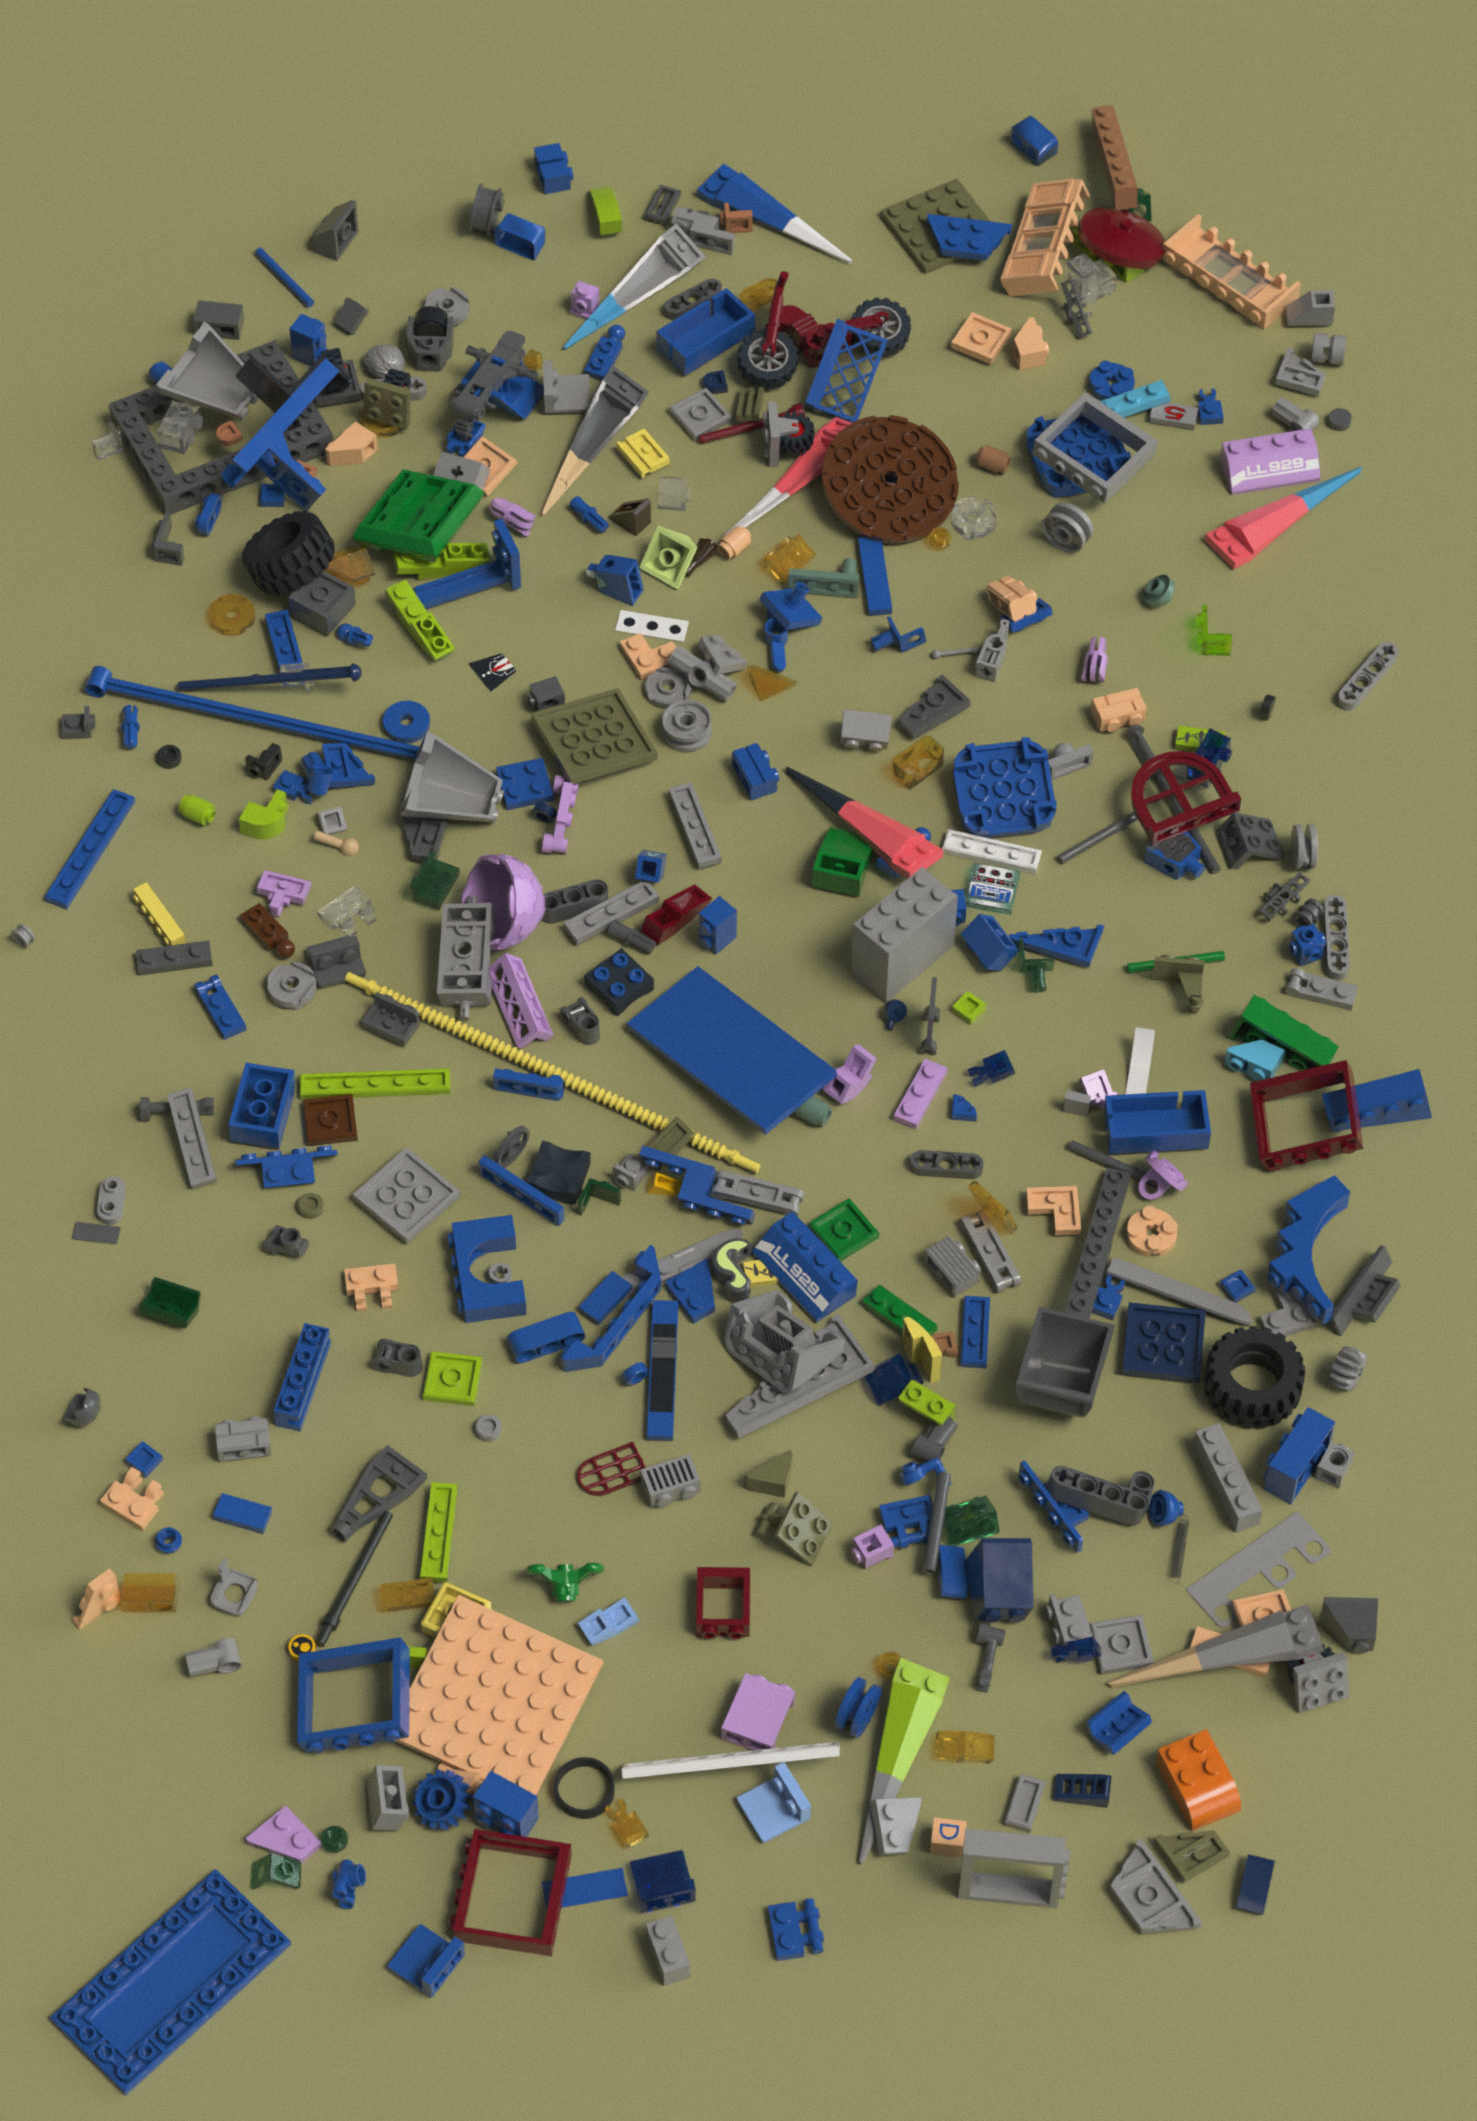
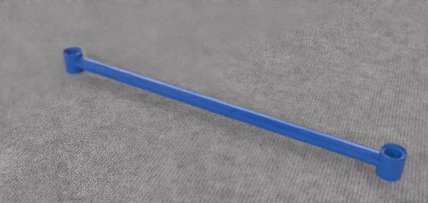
M94 666L84 687L89 695L96 698H101L105 695L106 691H111L410 759L417 758V752L420 747L112 678L111 671L102 666Z

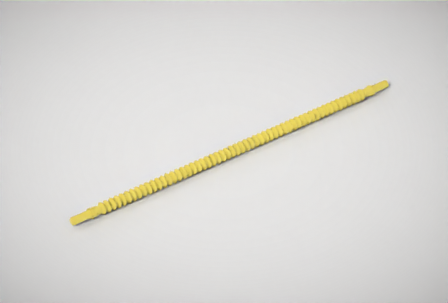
M348 972L345 977V981L364 989L366 994L375 995L376 992H379L383 995H390L404 1005L413 1006L419 1012L422 1020L427 1019L428 1023L434 1022V1026L440 1025V1028H446L447 1032L452 1030V1034L456 1035L458 1033L460 1038L465 1036L466 1041L471 1039L472 1044L477 1042V1045H483L484 1049L490 1048V1052L496 1051V1055L502 1054L503 1058L508 1057V1060H514L515 1064L520 1062L521 1066H527L528 1070L533 1068L534 1073L539 1071L541 1076L546 1074L547 1078L559 1075L562 1077L566 1088L571 1086V1090L577 1089L578 1093L584 1092V1096L590 1095V1099L596 1098L597 1102L603 1101V1105L609 1104V1108L615 1107V1110H621L622 1114L628 1113V1117L634 1116V1119H640L641 1123L646 1121L648 1126L653 1125L654 1129L660 1128V1132L671 1123L668 1118L662 1119V1115L656 1116V1113H650L649 1109L643 1110V1106L637 1107V1104H631L630 1100L624 1101V1097L618 1098V1095H612L611 1091L606 1093L605 1089H599L598 1085L593 1087L592 1082L587 1084L585 1079L580 1081L579 1076L574 1078L573 1073L568 1075L566 1070L561 1072L560 1067L555 1069L554 1064L549 1066L547 1061L542 1063L541 1058L536 1060V1056L530 1057V1054H524L523 1050L517 1051V1047L511 1048V1045H505L504 1041L499 1043L498 1038L493 1040L492 1036L489 1035L487 1037L485 1032L480 1034L479 1029L474 1031L472 1026L468 1028L466 1023L461 1025V1021L455 1022V1018L449 1019L448 1015L443 1016V1013H437L436 1009L431 1011L430 1007L427 1006L425 1008L423 1003L418 1005L417 1000L412 1002V998L406 999L405 995L400 996V993H394L393 989L387 990L386 986L380 987L374 980H365L351 972ZM699 1132L687 1143L691 1142L692 1147L697 1145L699 1150L703 1148L705 1153L710 1151L711 1156L716 1154L718 1159L724 1158L733 1166L737 1164L756 1174L760 1170L761 1164L739 1155L740 1153L737 1150L726 1149V1145L720 1146L718 1141L713 1143L712 1138L707 1140L706 1136L700 1137Z

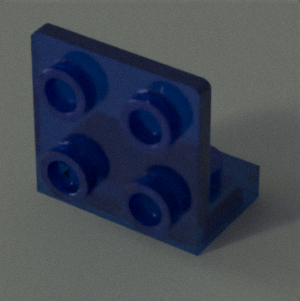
M683 1850L630 1862L642 1914L696 1902V1887L694 1879H690Z

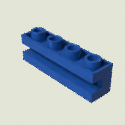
M304 1323L274 1408L276 1426L301 1432L331 1346L329 1328Z

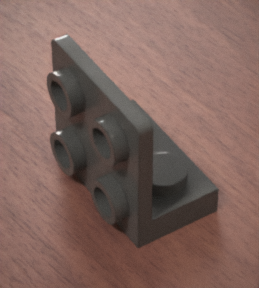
M1233 813L1217 829L1231 868L1239 869L1252 855L1281 860L1284 857L1270 819Z

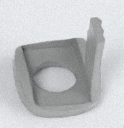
M223 1558L218 1566L220 1578L210 1596V1603L213 1607L223 1612L241 1616L247 1610L257 1591L258 1581L253 1576L238 1570H229L228 1559ZM236 1584L245 1589V1597L241 1601L234 1603L226 1599L225 1590L229 1586Z

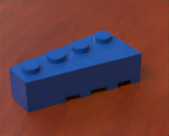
M1420 1069L1355 1085L1361 1128L1432 1118ZM1346 1089L1322 1094L1331 1131L1351 1129Z

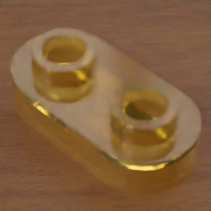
M766 278L745 288L740 294V301L750 310H756L770 303L777 280Z

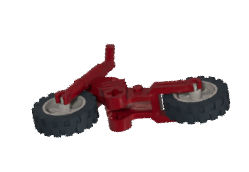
M786 271L780 273L775 284L768 322L765 324L766 329H760L759 332H756V330L751 332L750 336L744 337L743 342L739 345L737 357L738 370L742 372L741 376L744 379L749 380L748 383L753 386L756 384L758 388L769 387V389H774L775 386L779 385L781 387L785 385L786 381L789 382L793 374L796 373L798 351H804L803 360L807 366L812 368L819 367L835 325L831 322L818 324L814 317L811 316V313L807 314L794 305H783L784 287L789 277ZM877 297L871 301L869 299L864 301L863 305H858L856 311L853 312L852 320L845 321L847 325L885 338L886 334L890 337L886 338L888 342L882 358L888 357L890 354L892 356L896 355L898 350H903L905 344L908 343L911 330V319L906 314L907 310L904 307L901 308L898 302H891L888 298L882 300ZM896 326L897 331L894 332L888 328ZM847 332L845 340L848 347L860 342L857 334ZM870 341L865 345L869 353L873 354L879 351L881 343ZM862 345L859 346L862 349V352L865 353ZM758 350L761 355L753 353ZM810 354L818 356V358L815 359L814 356H810ZM784 358V363L782 364L776 359ZM752 360H757L760 362L756 365Z

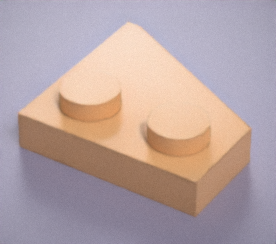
M110 1568L88 1583L84 1592L85 1595L79 1604L82 1614L74 1617L73 1622L81 1629L103 1612L110 1611L117 1606L121 1597L116 1575Z

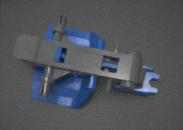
M506 331L491 353L486 352L484 348L478 349L471 345H468L465 354L476 357L477 361L453 390L459 396H455L452 399L450 409L460 416L456 419L457 423L446 436V443L448 444L446 453L452 454L457 451L458 456L464 457L483 436L486 425L477 420L483 418L485 406L491 409L498 407L512 415L526 419L544 395V385L536 381L538 372L527 368V365L523 364L522 360L525 357V350L521 348L525 343L523 335L514 331Z

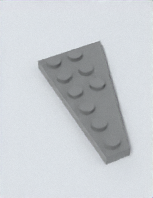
M838 1313L831 1319L832 1323L825 1329L821 1328L815 1333V1338L822 1342L823 1336L828 1332L839 1334L845 1339L842 1354L799 1389L790 1393H784L766 1379L763 1380L756 1392L751 1396H746L725 1415L727 1423L738 1439L875 1371L874 1363Z

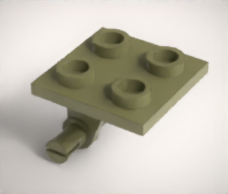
M1171 955L1155 956L1152 980L1181 982L1190 1008L1189 1011L1197 1014L1199 1009L1202 1008L1203 999L1201 992L1205 960H1199L1196 957L1180 959L1174 958Z
M799 1492L794 1493L785 1513L776 1514L779 1505L769 1502L765 1514H761L759 1518L760 1524L755 1535L763 1539L766 1537L769 1527H778L774 1536L807 1565L813 1566L833 1522Z

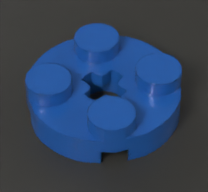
M1102 361L1090 374L1089 388L1100 401L1134 390V372L1131 368L1121 364ZM1108 381H1115L1116 383L1109 385Z

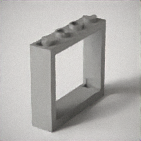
M1085 392L1035 439L1032 454L1039 461L1046 463L1057 473L1071 480L1074 485L1081 487L1090 493L1092 497L1105 504L1155 456L1158 441ZM1080 414L1137 452L1107 482L1050 444Z
M965 1828L958 1899L1057 1908L1058 1899H1064L1070 1862V1849H1065L1066 1838ZM974 1859L1054 1866L1052 1880L975 1873L972 1871Z

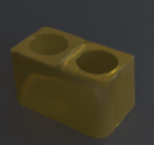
M930 736L922 737L893 758V776L911 790L943 767V747ZM930 758L933 760L922 769L919 768V761L921 759ZM905 771H913V772H915V773H914V774H908V773H906Z
M175 1573L124 1574L123 1604L125 1612H176L180 1584L178 1574L176 1586Z

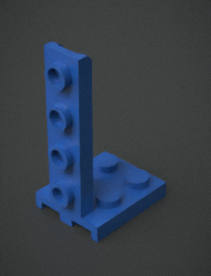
M503 519L494 521V531L491 532L495 546H492L495 561L413 588L425 609L509 582L512 590L521 588L520 552Z

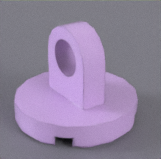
M1154 1150L1145 1157L1152 1168L1139 1182V1192L1146 1199L1154 1200L1160 1198L1171 1186L1183 1191L1188 1186V1181L1184 1180V1175L1167 1159L1163 1158L1160 1160L1157 1158L1159 1153ZM1149 1180H1155L1158 1184V1190L1154 1194H1149L1146 1191V1184Z

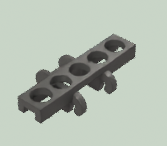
M1074 279L1062 282L1061 286L1067 301L1061 307V310H1065L1068 318L1065 320V323L1070 322L1072 324L1074 321L1079 338L1093 334L1087 316H1092V312L1084 314L1080 302L1081 298H1086V294L1079 295ZM1067 283L1072 285L1071 291L1068 290ZM1070 294H1074L1075 298L1071 299ZM1076 304L1079 306L1077 313L1073 312L1072 309ZM1082 325L1086 326L1087 329L1084 334L1081 328Z
M1299 872L1284 887L1274 883V889L1270 893L1265 892L1263 894L1265 901L1268 903L1260 909L1259 915H1264L1269 922L1281 910L1282 915L1285 916L1288 911L1284 905L1293 898L1298 903L1301 900L1298 894L1309 884L1310 879ZM1301 878L1304 880V883L1298 884L1297 881ZM1292 886H1295V887L1297 888V890H1296V891H1293V890L1290 889V888H1291ZM1269 908L1274 910L1273 913H1266Z

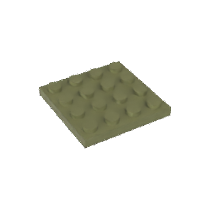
M958 179L949 181L881 210L883 220L925 274L963 259L941 255L938 243L933 238V231L930 225L927 224V214L990 221Z
M619 688L531 714L532 722L569 783L576 784L651 762L658 758V752Z

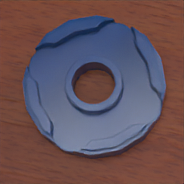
M410 700L399 701L392 704L385 711L383 716L384 731L389 738H394L397 742H416L421 740L425 733L429 731L430 715L427 709L418 702ZM406 719L413 721L409 725L401 724V721Z

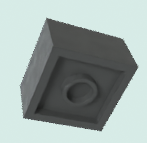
M322 571L321 575L318 578H314L310 584L300 587L299 590L294 591L288 597L290 615L327 635L335 629L356 605L354 587L325 571Z

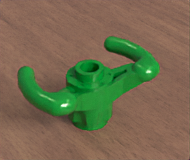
M587 1563L579 1569H573L572 1564L557 1565V1570H552L543 1564H532L525 1569L527 1575L541 1576L552 1585V1596H555L556 1602L576 1601V1596H579V1584L589 1575H597L605 1571V1567L601 1563Z

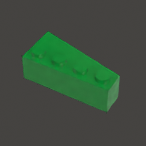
M1255 994L1242 1010L1226 1037L1232 1041L1238 1038L1246 1043L1265 1040L1284 1049L1283 1059L1289 1061V1066L1300 1071L1330 1064L1339 1048L1328 1037L1318 1034L1310 1026L1300 1023L1287 1012L1277 1009L1269 1004L1266 999L1260 998Z

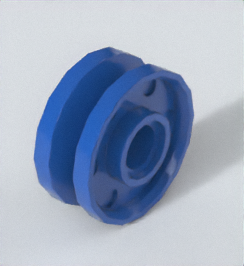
M857 1677L850 1686L835 1719V1727L840 1730H844L852 1722L850 1735L859 1738L867 1728L882 1693V1687L876 1684L871 1686L867 1693H865L866 1680L861 1677Z

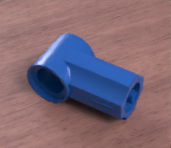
M309 752L301 759V766L308 778L307 790L316 795H326L332 779L333 769L324 764L318 753Z

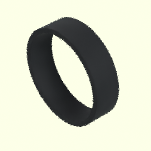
M590 1757L572 1759L560 1768L555 1778L556 1801L566 1814L574 1818L590 1819L604 1813L613 1801L615 1794L613 1775L610 1769L597 1759ZM578 1767L598 1769L606 1775L611 1784L609 1796L602 1804L592 1809H577L569 1806L563 1801L558 1792L559 1783L566 1773Z

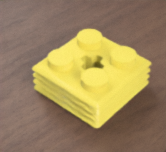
M444 1582L421 1622V1631L436 1638L458 1595L491 1609V1602L448 1582Z

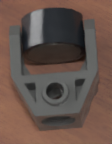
M427 306L415 313V322L414 316H408L407 346L409 356L413 359L418 371L441 372L446 365V361L452 357L454 317H448V314L443 309Z

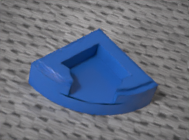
M953 1094L952 1120L977 1122L975 1107L966 1101L963 1096Z

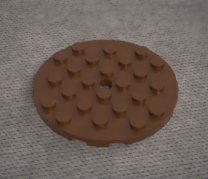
M870 416L849 424L833 439L823 460L821 472L822 487L829 506L848 528L874 541L900 544L917 541L932 534L949 517L959 491L957 466L944 442L923 425L918 426L909 422L908 418L900 416ZM891 475L896 479V483L885 482L884 477Z

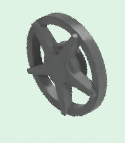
M519 1126L511 1132L508 1131L507 1136L494 1153V1161L504 1168L512 1164L526 1147L530 1131L524 1126Z

